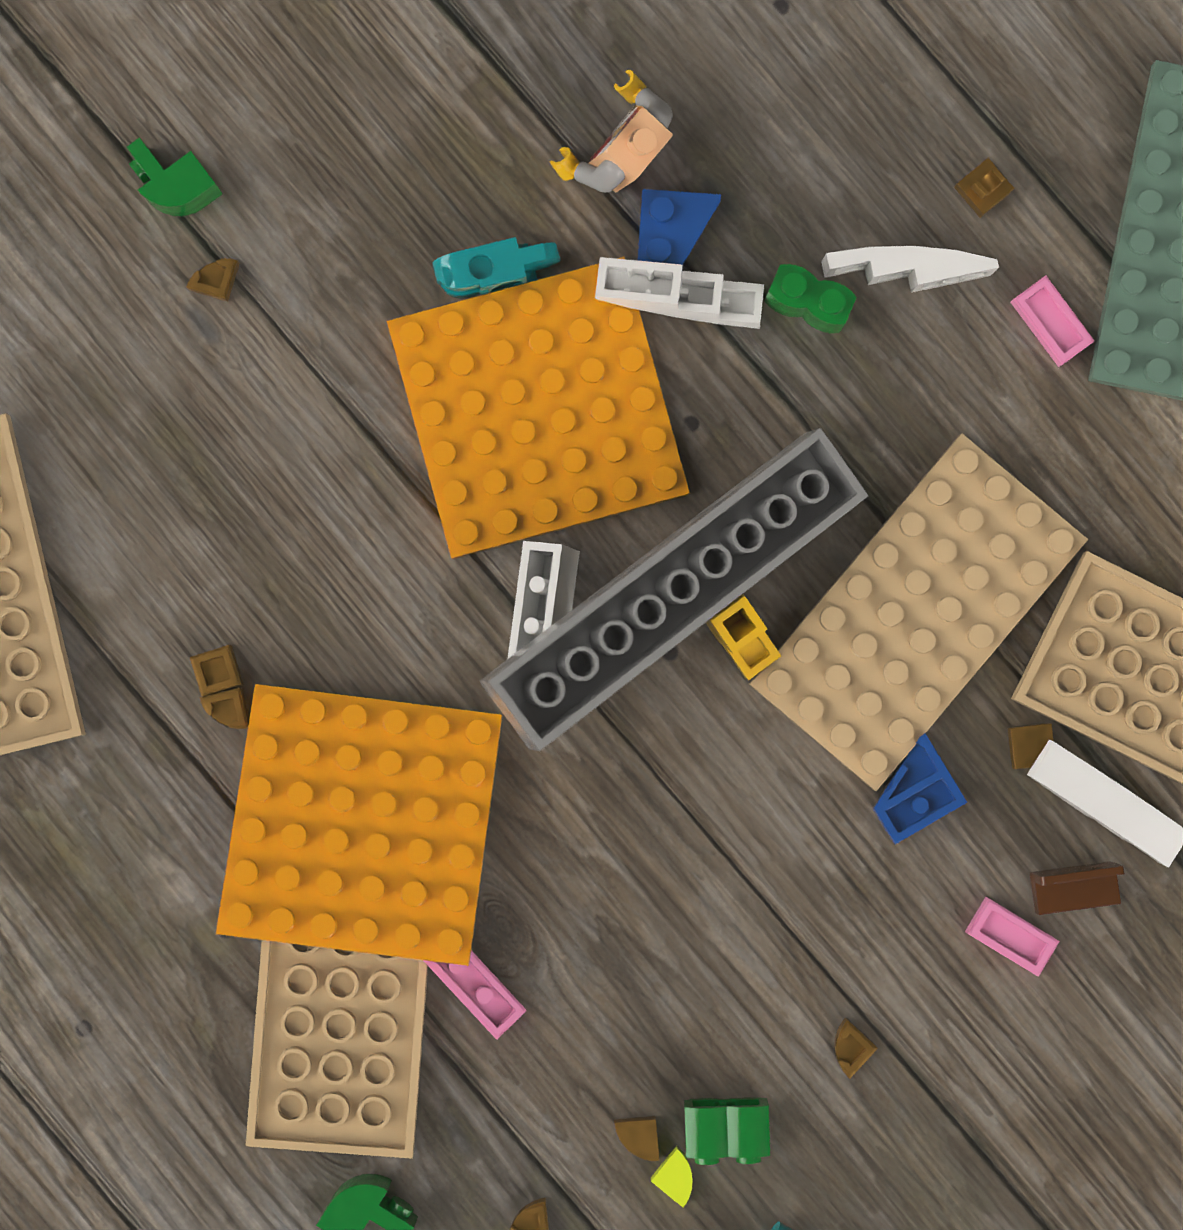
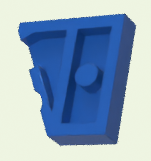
M642 189L637 261L681 264L684 266L687 257L720 205L721 194Z
M925 733L919 737L916 745L908 753L873 807V810L895 845L966 804L967 801Z

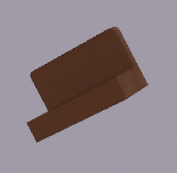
M1109 861L1030 872L1035 913L1044 915L1121 904L1117 875L1124 874L1123 865Z

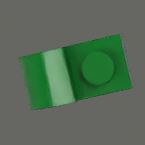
M140 137L127 146V149L135 158L129 165L145 184L138 191L158 211L172 216L191 215L202 210L223 194L192 151L164 170Z
M362 1174L347 1180L338 1188L316 1226L322 1230H364L369 1220L385 1230H413L418 1216L412 1213L414 1211L413 1207L405 1200L393 1196L392 1199L385 1196L391 1184V1179L378 1174Z

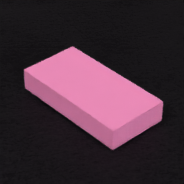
M1047 276L1041 278L1010 302L1058 367L1095 341Z
M985 897L965 930L970 936L1038 977L1060 942L988 897Z

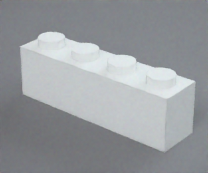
M523 541L508 658L572 611L580 551L562 544Z

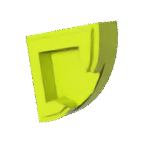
M676 1146L652 1175L651 1182L684 1208L691 1195L693 1179L685 1154Z

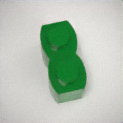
M780 264L764 301L771 309L781 315L802 317L807 324L819 331L839 333L846 324L857 297L849 288L840 283L829 280L818 281L811 272L803 267L793 264Z
M699 1098L684 1100L686 1158H693L694 1162L699 1165H714L719 1163V1158L734 1157L736 1162L741 1164H756L761 1162V1157L770 1156L769 1104L767 1098Z

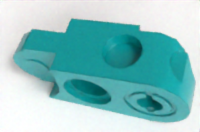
M516 237L446 254L434 260L432 265L437 283L448 295L455 298H468L536 281L538 279L535 271L560 262L561 258L556 243H540L528 246V243L518 244Z

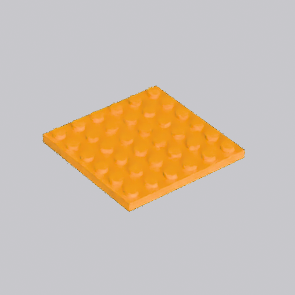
M599 263L387 321L451 559L690 494L640 311L595 299Z
M255 684L216 934L469 966L502 715Z

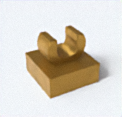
M989 158L985 159L954 187L980 218L1015 189Z

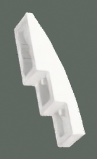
M920 246L865 247L826 253L821 262L825 278L864 269L868 285L908 277L911 293L988 277L999 268L998 260L958 250Z
M600 257L595 299L676 318L760 329L764 284L723 281V274L683 271V265Z
M1049 740L1027 774L1072 807L1094 819L1121 839L1131 843L1152 859L1168 868L1183 846L1182 826L1054 741Z

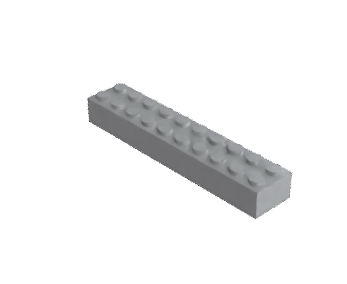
M821 428L804 433L479 682L527 747L531 750L541 751L867 498L868 494Z

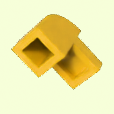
M743 594L706 622L714 637L724 647L748 681L781 657V654L765 632L768 630Z

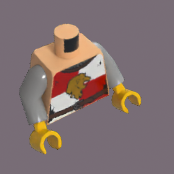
M626 70L625 73L630 77L629 82L623 87H619L615 83L614 88L628 103L636 104L587 163H580L570 148L562 147L559 151L564 159L559 162L551 160L550 164L563 181L575 178L576 181L600 192L606 193L613 190L616 193L635 181L673 136L667 129L673 117L671 107L647 88L632 70Z

